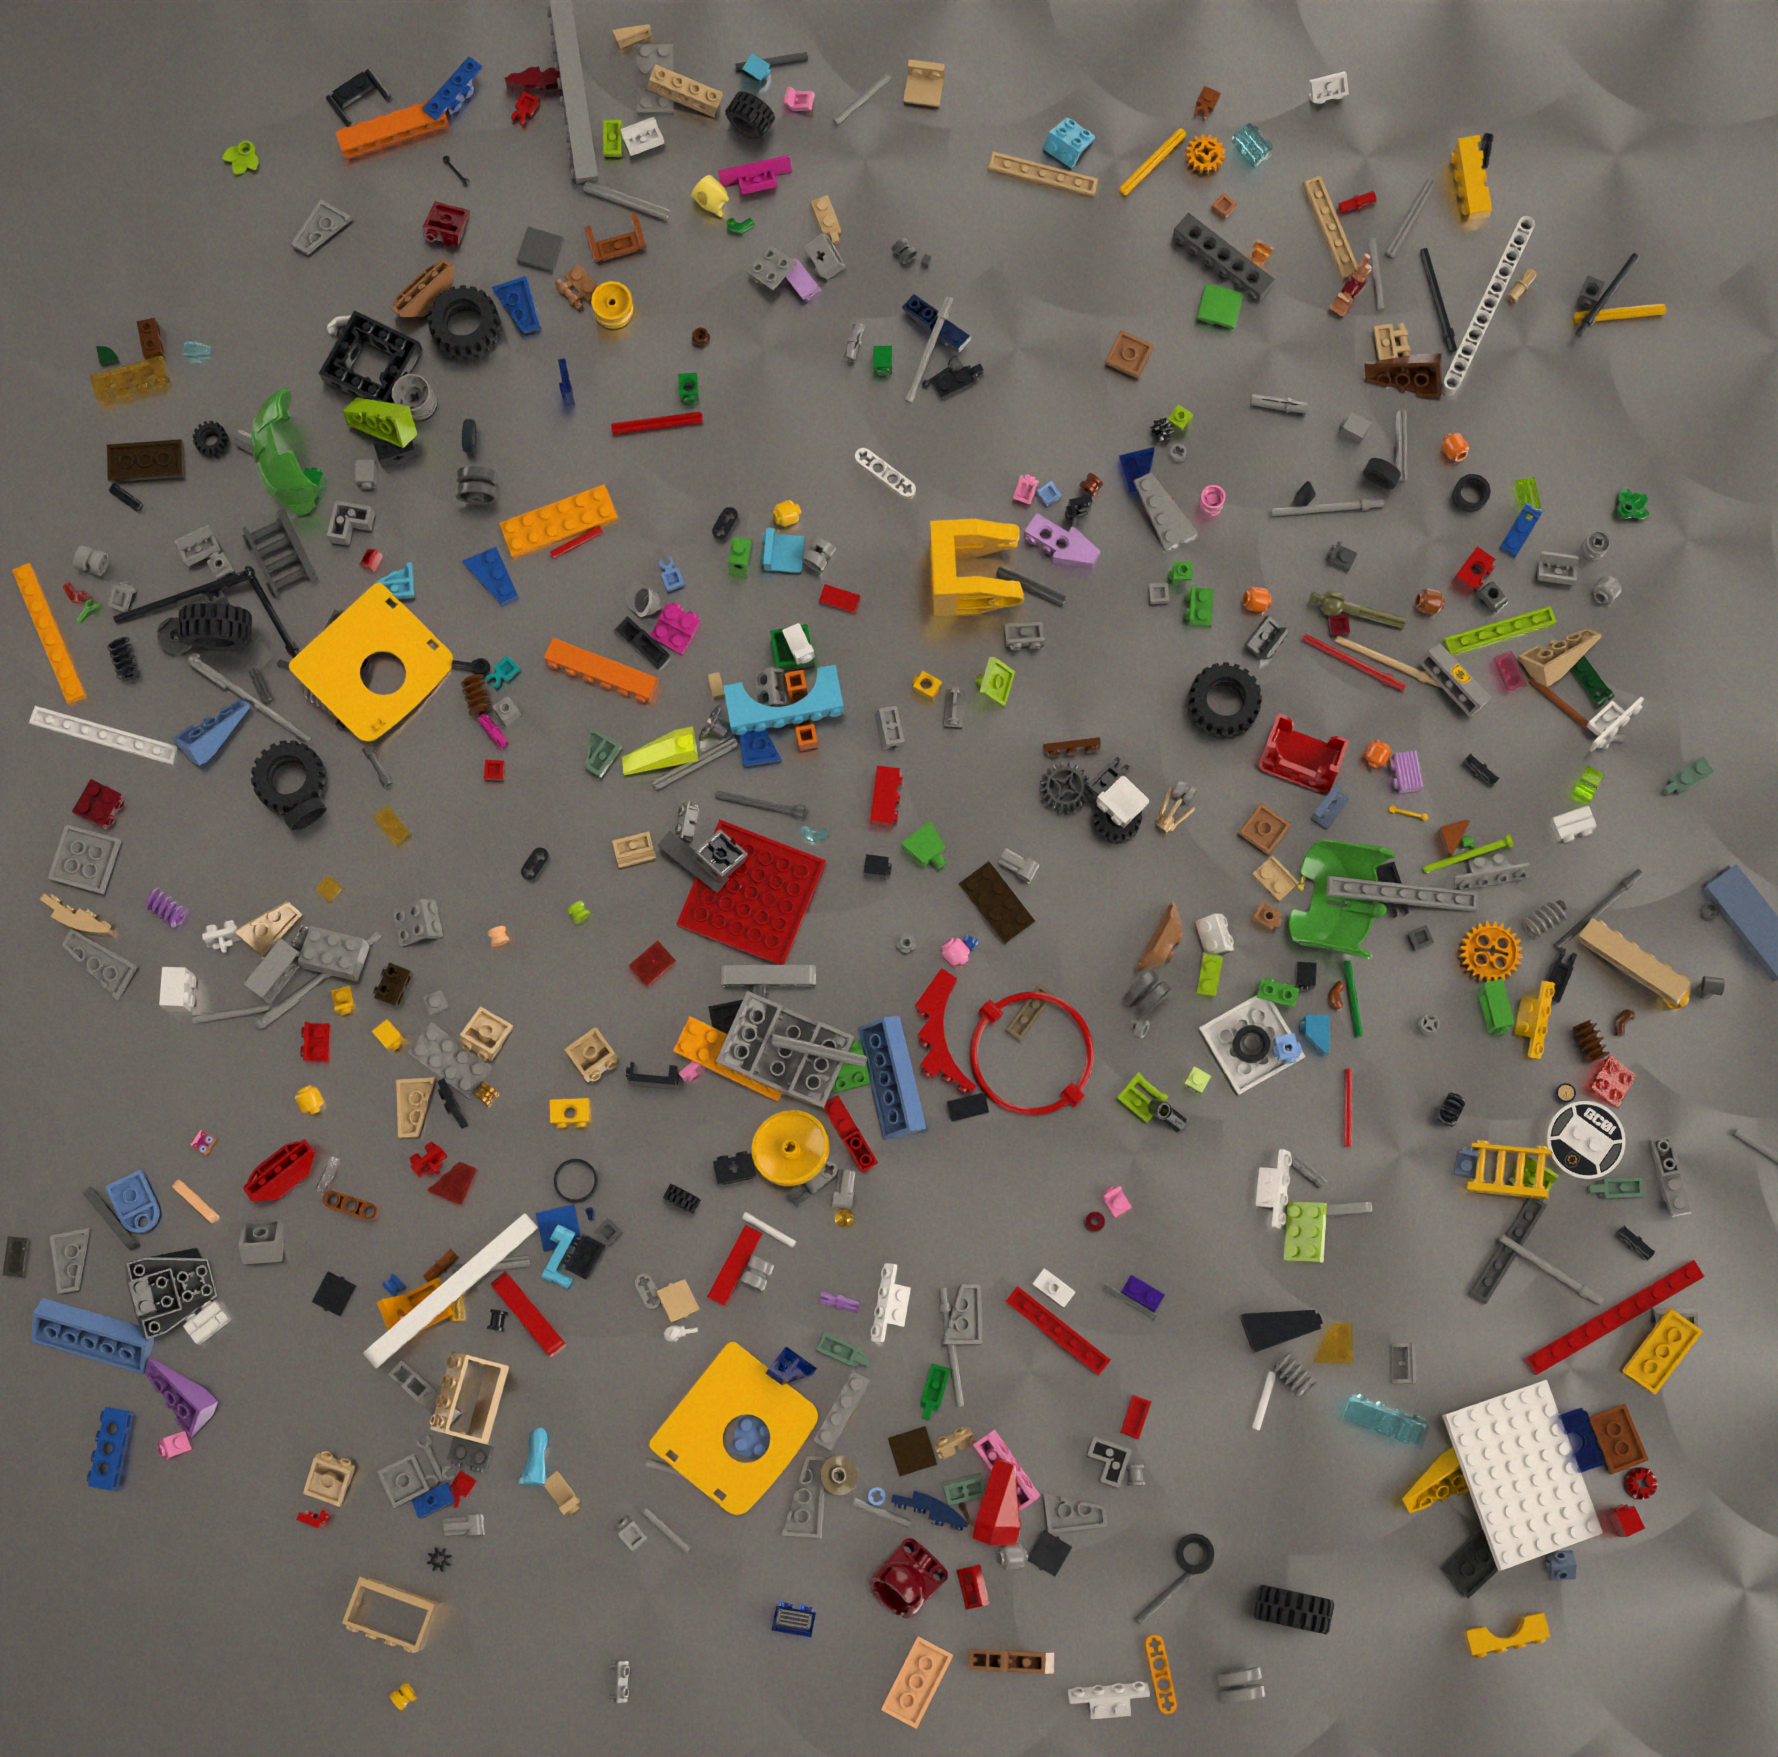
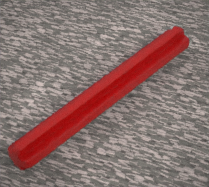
M699 411L617 422L611 424V430L613 434L701 423L703 422V414Z

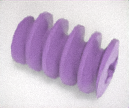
M157 887L147 898L145 908L151 910L152 914H157L158 918L163 919L165 923H169L170 927L175 928L185 920L189 910L187 909L182 912L184 906L180 905L177 908L178 901L176 900L170 903L171 896L164 899L166 893L158 894L160 888Z

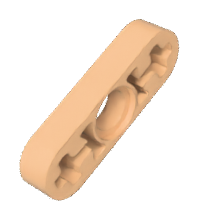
M179 1178L174 1182L172 1187L207 1220L214 1223L219 1215Z

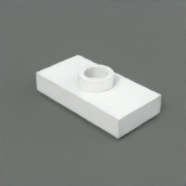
M1045 1268L1032 1284L1063 1308L1075 1294L1073 1289Z

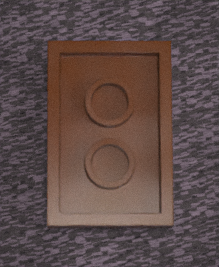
M1626 1404L1587 1418L1610 1475L1649 1460Z

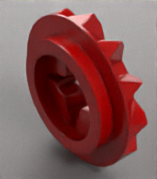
M1638 1467L1632 1469L1627 1474L1625 1486L1632 1497L1644 1500L1651 1498L1656 1492L1658 1482L1656 1475L1650 1469ZM1645 1477L1644 1483L1647 1484L1649 1488L1642 1487L1641 1489H1639V1483H1637L1636 1480H1642Z

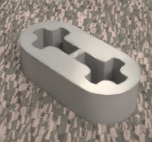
M648 1274L638 1275L635 1279V1286L645 1306L649 1309H657L661 1305L659 1298L654 1306L651 1303H647L650 1300L648 1293L651 1292L653 1297H658L656 1294L658 1290L653 1279ZM641 1278L649 1279L647 1283L649 1290L646 1291L643 1286H639Z

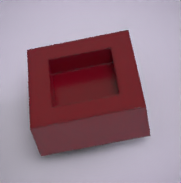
M1348 614L1328 617L1330 636L1350 634Z

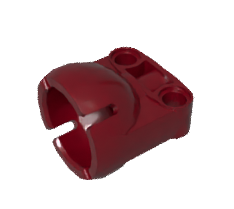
M906 1538L873 1573L870 1587L874 1589V1595L885 1608L893 1614H901L902 1618L907 1619L916 1615L947 1581L948 1571L919 1542L913 1538ZM904 1546L909 1547L911 1553L906 1552ZM933 1574H937L941 1581H937Z

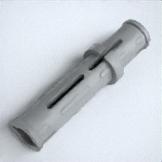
M1253 394L1251 406L1306 415L1308 402L1293 401L1292 398L1286 400Z

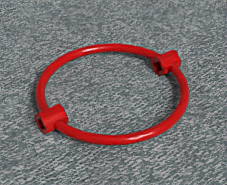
M1022 992L1010 995L995 1004L989 1000L978 1010L983 1016L979 1020L971 1039L970 1062L979 1087L990 1100L1007 1111L1031 1116L1054 1112L1069 1103L1075 1107L1083 1100L1085 1095L1081 1091L1092 1071L1094 1046L1090 1030L1076 1009L1064 1000L1047 993ZM1029 999L1053 1003L1070 1014L1078 1024L1086 1045L1085 1067L1076 1086L1071 1082L1060 1093L1064 1098L1053 1104L1036 1108L1017 1106L996 1095L985 1082L978 1063L979 1039L987 1022L993 1025L1004 1014L1000 1009L1011 1003Z

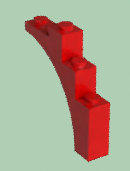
M941 968L915 1004L916 1013L924 1019L926 1017L929 1018L917 1035V1038L920 1039L918 1042L927 1049L929 1046L931 1047V1050L920 1064L921 1073L928 1078L934 1077L935 1079L941 1073V1077L949 1083L953 1081L958 1085L957 1089L961 1092L972 1095L976 1085L955 1064L948 1050L944 1035L943 1021L945 1008L949 996L957 983V978Z

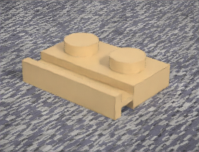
M649 831L612 841L619 869L656 859Z
M1273 855L1252 874L1278 903L1299 884L1294 876Z

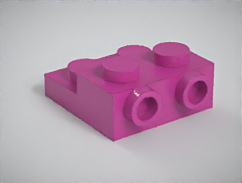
M667 602L650 636L657 643L683 655L700 627L701 622L696 613L692 611L686 613L679 604Z

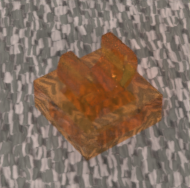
M1260 239L1256 240L1253 248L1257 250L1252 253V257H1256L1257 253H1261V262H1264L1267 256L1272 255L1275 248Z

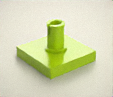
M989 657L985 674H978L976 677L981 679H975L976 685L981 686L979 693L998 706L1005 707L1015 671L996 657Z

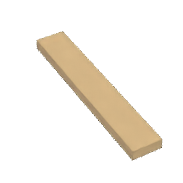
M993 151L988 165V171L1094 198L1099 180L1094 177Z
M1320 175L1304 181L1303 185L1342 281H1345L1349 278L1350 274L1358 270V265Z

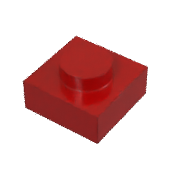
M485 760L484 780L504 781L505 761Z

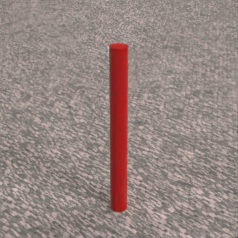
M1344 1069V1147H1352V1069Z

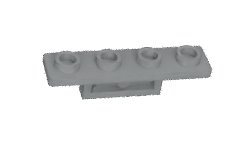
M1505 852L1469 858L1467 864L1471 873L1455 876L1454 889L1467 890L1526 879L1530 877V864L1522 863L1510 866Z

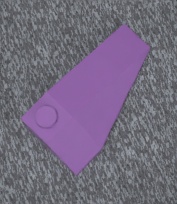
M149 1359L145 1370L146 1376L157 1393L163 1394L166 1400L164 1404L168 1409L172 1408L177 1416L175 1418L177 1424L190 1437H193L213 1416L218 1401L205 1388L155 1359Z

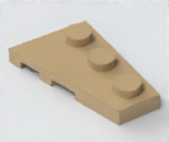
M286 901L237 928L234 932L263 957L269 951L273 942L278 941L302 914Z
M435 1077L396 1080L399 1139L419 1137L435 1084Z

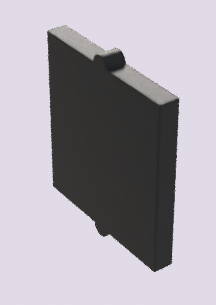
M328 1271L312 1302L324 1308V1311H330L341 1317L357 1286L344 1280L343 1276L339 1277Z
M1043 1530L1027 1561L1039 1567V1570H1044L1055 1577L1071 1551L1072 1546L1060 1540L1059 1536L1055 1537Z

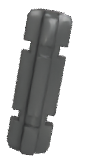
M257 668L249 670V676L253 679L252 682L257 693L260 695L262 703L270 702L272 698Z

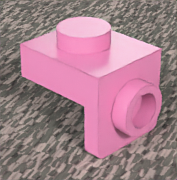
M787 87L786 94L784 95V104L791 111H811L815 94L812 91H795L792 87Z
M692 1061L678 1074L684 1082L686 1080L691 1081L698 1075L697 1071L702 1066Z
M185 1431L161 1439L157 1446L158 1453L163 1457L164 1461L192 1450Z

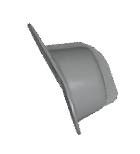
M634 581L629 585L626 592V602L628 607L638 616L652 615L657 610L662 609L659 605L660 598L657 592L651 590L641 581Z

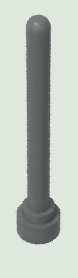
M723 791L715 793V796L719 799L789 813L798 820H803L806 805L798 804L792 807Z

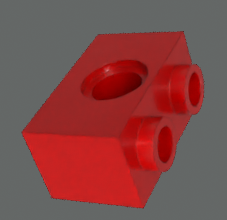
M1477 546L1458 571L1453 581L1470 593L1474 589L1479 590L1484 583L1482 578L1485 574L1489 576L1495 568L1493 563L1496 559ZM1471 568L1479 569L1480 574L1473 573Z

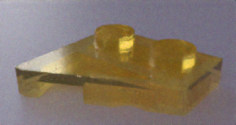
M1352 1323L1331 1324L1317 1352L1314 1363H1353Z

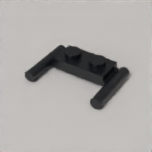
M368 68L364 73L362 71L333 90V94L326 96V100L348 127L352 124V121L342 108H345L374 87L377 88L386 101L391 98V95L371 68Z

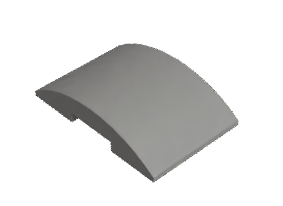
M747 991L716 1063L773 1090L824 1108L844 1062L773 1046L771 1044L773 1035H779L848 1052L855 1036L820 1021L817 1022L784 1008L780 1004Z

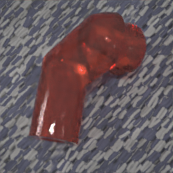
M70 582L63 585V589L70 601L84 603L88 600L87 591H75Z

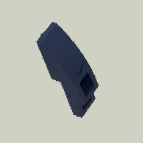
M913 294L902 306V309L924 330L931 334L938 318V310ZM945 320L937 340L946 347L949 345L960 353L971 340V336L950 321Z
M917 1491L913 1492L912 1498L892 1494L891 1503H895V1508L906 1510V1506L914 1507L913 1512L925 1514L926 1510L930 1511L928 1519L932 1520L931 1524L943 1526L944 1523L952 1524V1529L963 1531V1527H968V1523L959 1513L932 1496Z

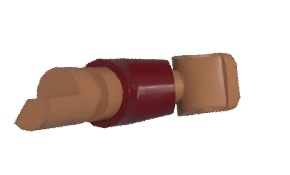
M1364 254L1357 266L1358 270L1350 274L1342 290L1329 307L1341 316L1346 314L1353 303V299L1366 283V274L1368 275L1372 269L1367 264L1371 258L1368 254Z

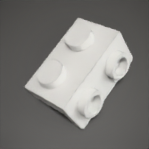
M654 117L620 130L630 156L665 143Z
M1212 914L1195 921L1205 953L1218 955L1234 950V941L1228 932V922L1223 914Z

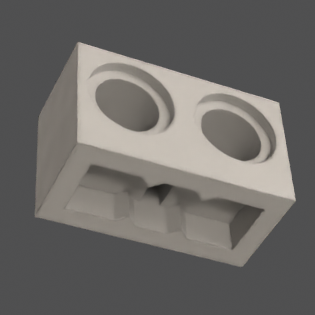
M769 667L756 672L758 703L770 707L788 706L784 669Z

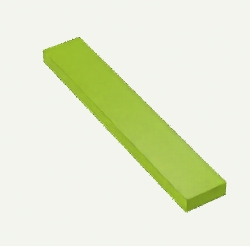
M1550 605L1443 638V643L1446 650L1454 656L1556 625L1557 622Z

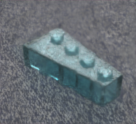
M1357 1394V1396L1351 1395L1343 1416L1345 1420L1370 1430L1375 1429L1376 1432L1385 1436H1394L1395 1439L1402 1443H1413L1416 1445L1415 1448L1423 1449L1430 1429L1429 1425L1424 1422L1425 1418L1418 1415L1413 1417L1405 1415L1406 1411L1399 1408L1394 1410L1386 1408L1387 1404L1380 1401L1375 1403L1369 1402L1368 1397Z

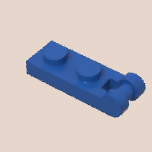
M1528 502L1499 547L1515 557L1543 513L1541 509L1533 508L1532 504ZM1527 513L1534 516L1531 521L1525 518Z

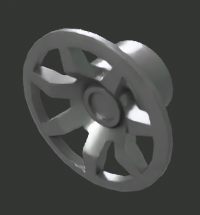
M722 705L716 706L709 717H712V719H707L709 726H704L699 735L700 741L708 733L721 740L727 732L730 723L718 717Z

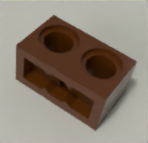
M150 318L136 321L142 354L147 363L166 360L160 325L157 320Z

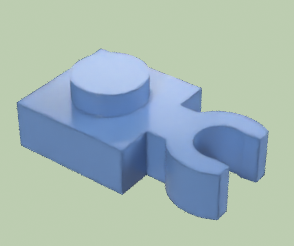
M671 556L668 557L670 562L668 565H664L662 560H659L661 569L665 571L661 573V577L667 592L685 586L679 568L673 569L674 562Z

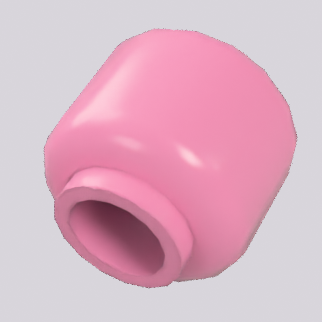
M952 937L941 947L943 949L941 952L942 956L951 966L958 964L962 966L969 960L967 956L970 950L960 938L953 939Z

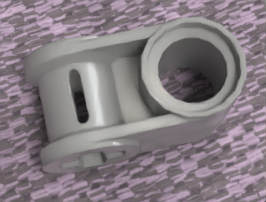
M826 1161L822 1170L814 1178L804 1183L811 1195L838 1176L839 1169L834 1162ZM827 1166L830 1168L834 1167L832 1175L829 1173L825 1174Z

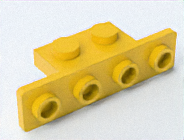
M1541 981L1538 999L1521 996L1514 1034L1531 1038L1528 1050V1057L1540 1059L1544 1051L1543 1044L1548 1029V1017L1551 1013L1550 1006L1555 993V983Z

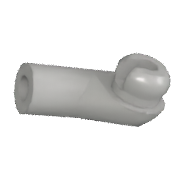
M1616 733L1612 738H1606L1607 742L1601 749H1607L1608 744L1611 742L1623 743L1625 734Z

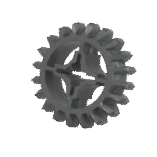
M1061 762L1060 768L1054 764L1053 770L1048 768L1047 774L1042 775L1045 781H1040V786L1043 788H1040L1039 792L1046 794L1041 799H1049L1046 802V806L1053 804V811L1056 807H1059V813H1062L1063 808H1066V812L1070 813L1071 807L1074 811H1077V805L1083 807L1082 801H1088L1086 795H1090V793L1085 788L1089 784V782H1086L1089 777L1088 775L1082 777L1085 771L1082 769L1078 772V765H1075L1073 769L1070 762L1067 767H1064V763ZM1058 775H1068L1065 779L1062 780L1058 778L1054 779ZM1074 778L1079 782L1081 792L1077 791V788L1072 785ZM1068 781H1069L1068 789H1066L1065 791H1063V793L1061 794V792H1062V787H1064L1065 785H1067V783H1068ZM1050 783L1053 784L1054 788L1058 790V795L1056 798L1052 795L1050 791ZM1066 796L1076 797L1071 801H1062Z

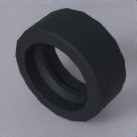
M1371 458L1363 470V475L1378 487L1393 489L1401 477V472L1386 460Z
M1467 474L1460 478L1454 487V501L1458 507L1465 511H1478L1485 506L1490 498V485L1481 475ZM1467 483H1474L1480 486L1483 491L1481 500L1476 503L1466 501L1461 495L1462 487Z
M1247 1025L1241 1028L1234 1036L1232 1043L1235 1055L1246 1063H1257L1263 1060L1271 1046L1270 1037L1267 1032L1256 1025ZM1247 1033H1254L1260 1036L1263 1041L1260 1053L1251 1056L1245 1054L1240 1047L1241 1038Z
M1188 1534L1177 1545V1562L1181 1569L1187 1573H1204L1213 1564L1214 1548L1212 1543L1204 1535ZM1194 1542L1202 1544L1207 1550L1206 1560L1196 1566L1186 1562L1183 1555L1185 1547Z

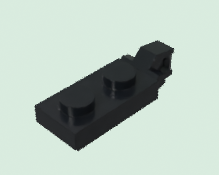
M981 364L972 368L970 365L964 366V368L932 382V385L940 400L973 385L977 381V377L983 374L984 369Z

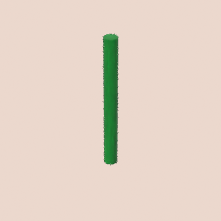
M1348 960L1344 961L1355 1034L1356 1037H1363L1352 962Z

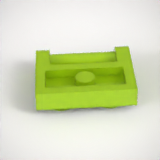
M1138 1072L1117 1099L1144 1122L1148 1123L1153 1117L1148 1110L1151 1100L1134 1086L1138 1083L1155 1098L1166 1101L1169 1096L1165 1093L1162 1094Z

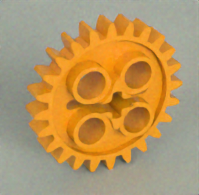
M1486 921L1484 927L1481 923H1478L1477 929L1475 927L1470 929L1472 934L1466 932L1465 936L1468 939L1461 940L1465 944V946L1459 948V950L1464 951L1459 956L1460 958H1465L1462 965H1468L1469 967L1466 969V972L1472 970L1471 977L1473 978L1478 975L1479 982L1483 978H1485L1486 982H1490L1491 979L1495 981L1498 978L1505 981V976L1510 978L1512 976L1511 972L1515 973L1517 971L1515 966L1521 965V962L1517 960L1523 957L1522 954L1518 953L1523 947L1517 946L1521 940L1514 939L1517 933H1509L1511 927L1504 930V923L1497 927L1496 921L1493 922L1492 926ZM1479 937L1486 939V946H1482L1479 944ZM1498 940H1502L1506 943L1505 949H1502L1498 946ZM1474 949L1481 950L1482 952H1475ZM1492 949V952L1495 954L1493 956H1490V952L1486 951ZM1476 957H1483L1485 964H1478ZM1501 959L1504 962V967H1498L1495 960Z

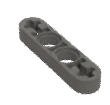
M90 1186L83 1192L84 1196L129 1250L133 1249L138 1244L137 1240L121 1224L119 1218L98 1192Z

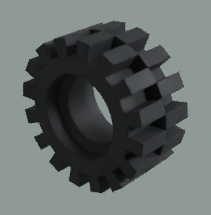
M204 421L203 426L199 424V429L195 428V434L192 436L194 438L193 443L202 455L215 457V454L219 456L221 455L220 451L225 452L226 449L224 447L229 445L227 443L229 441L228 434L218 422L210 421V423H207V421ZM209 433H215L218 437L217 442L213 445L204 443V437Z
M673 1184L669 1185L663 1196L665 1200L692 1214L695 1213L701 1201L698 1197Z

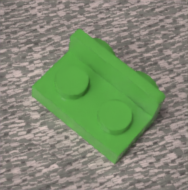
M1192 584L1191 589L1187 590L1186 601H1190L1189 608H1186L1185 619H1189L1188 626L1211 627L1214 589L1196 588V585Z

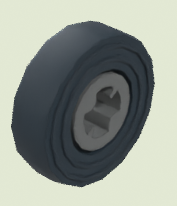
M465 419L463 422L462 448L465 453H474L476 447L477 431L476 422L473 419Z

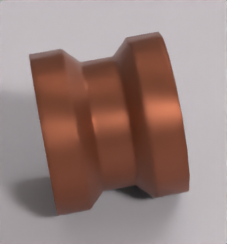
M1089 473L1087 479L1079 485L1085 493L1091 494L1093 497L1096 494V490L1103 486V483L1096 475Z

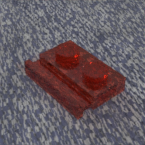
M657 940L635 959L629 967L648 987L673 966L676 960Z

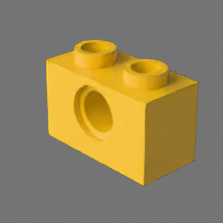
M590 1099L550 1100V1123L555 1125V1128H567V1125L575 1124L577 1128L586 1127V1124H591ZM574 1109L575 1116L573 1118H566L567 1110Z

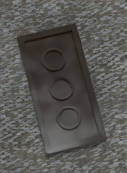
M177 439L107 444L108 481L122 482L184 477L183 441Z
M990 861L958 884L1004 945L1035 923L1034 918Z

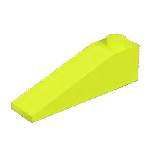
M694 726L674 730L621 757L623 774L629 775L699 761Z

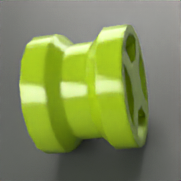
M582 900L571 905L566 911L569 915H572L575 924L582 922L591 914L588 909H585Z

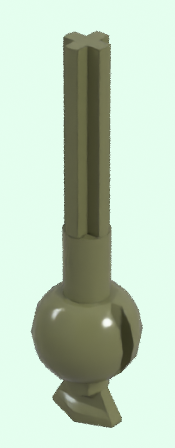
M1327 591L1324 596L1312 592L1308 602L1321 605V611L1328 616H1337L1344 612L1402 629L1406 622L1404 617L1347 602L1338 591Z

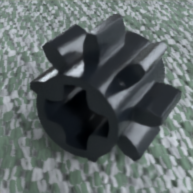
M1166 417L1153 420L1154 425L1150 427L1152 437L1158 438V441L1170 439V434L1174 432L1172 423L1167 421Z
M435 1547L436 1553H428L431 1561H428L427 1564L434 1566L432 1571L440 1567V1571L444 1572L445 1565L451 1566L448 1558H451L452 1555L446 1554L447 1548L440 1552L439 1548ZM438 1554L439 1556L444 1557V1560L441 1561L442 1565H440V1563L435 1562V1559L438 1558Z

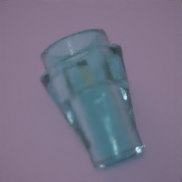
M190 339L189 341H184V356H188V358L210 356L211 345Z

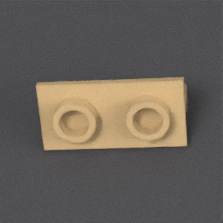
M962 1427L957 1429L952 1435L940 1437L933 1443L939 1459H946L956 1454L954 1446L958 1445L959 1450L962 1451L973 1446L972 1443L976 1441L969 1427Z

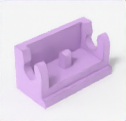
M795 258L793 261L797 264L787 274L786 278L802 299L809 300L820 292L821 289L800 261Z

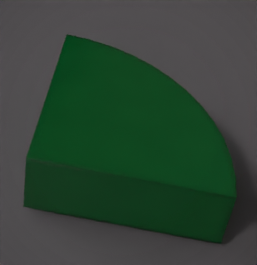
M96 346L101 366L119 362L117 355L112 349L106 346Z

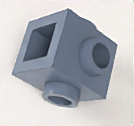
M1572 1550L1548 1553V1560H1545V1571L1550 1574L1551 1581L1576 1579L1577 1564Z

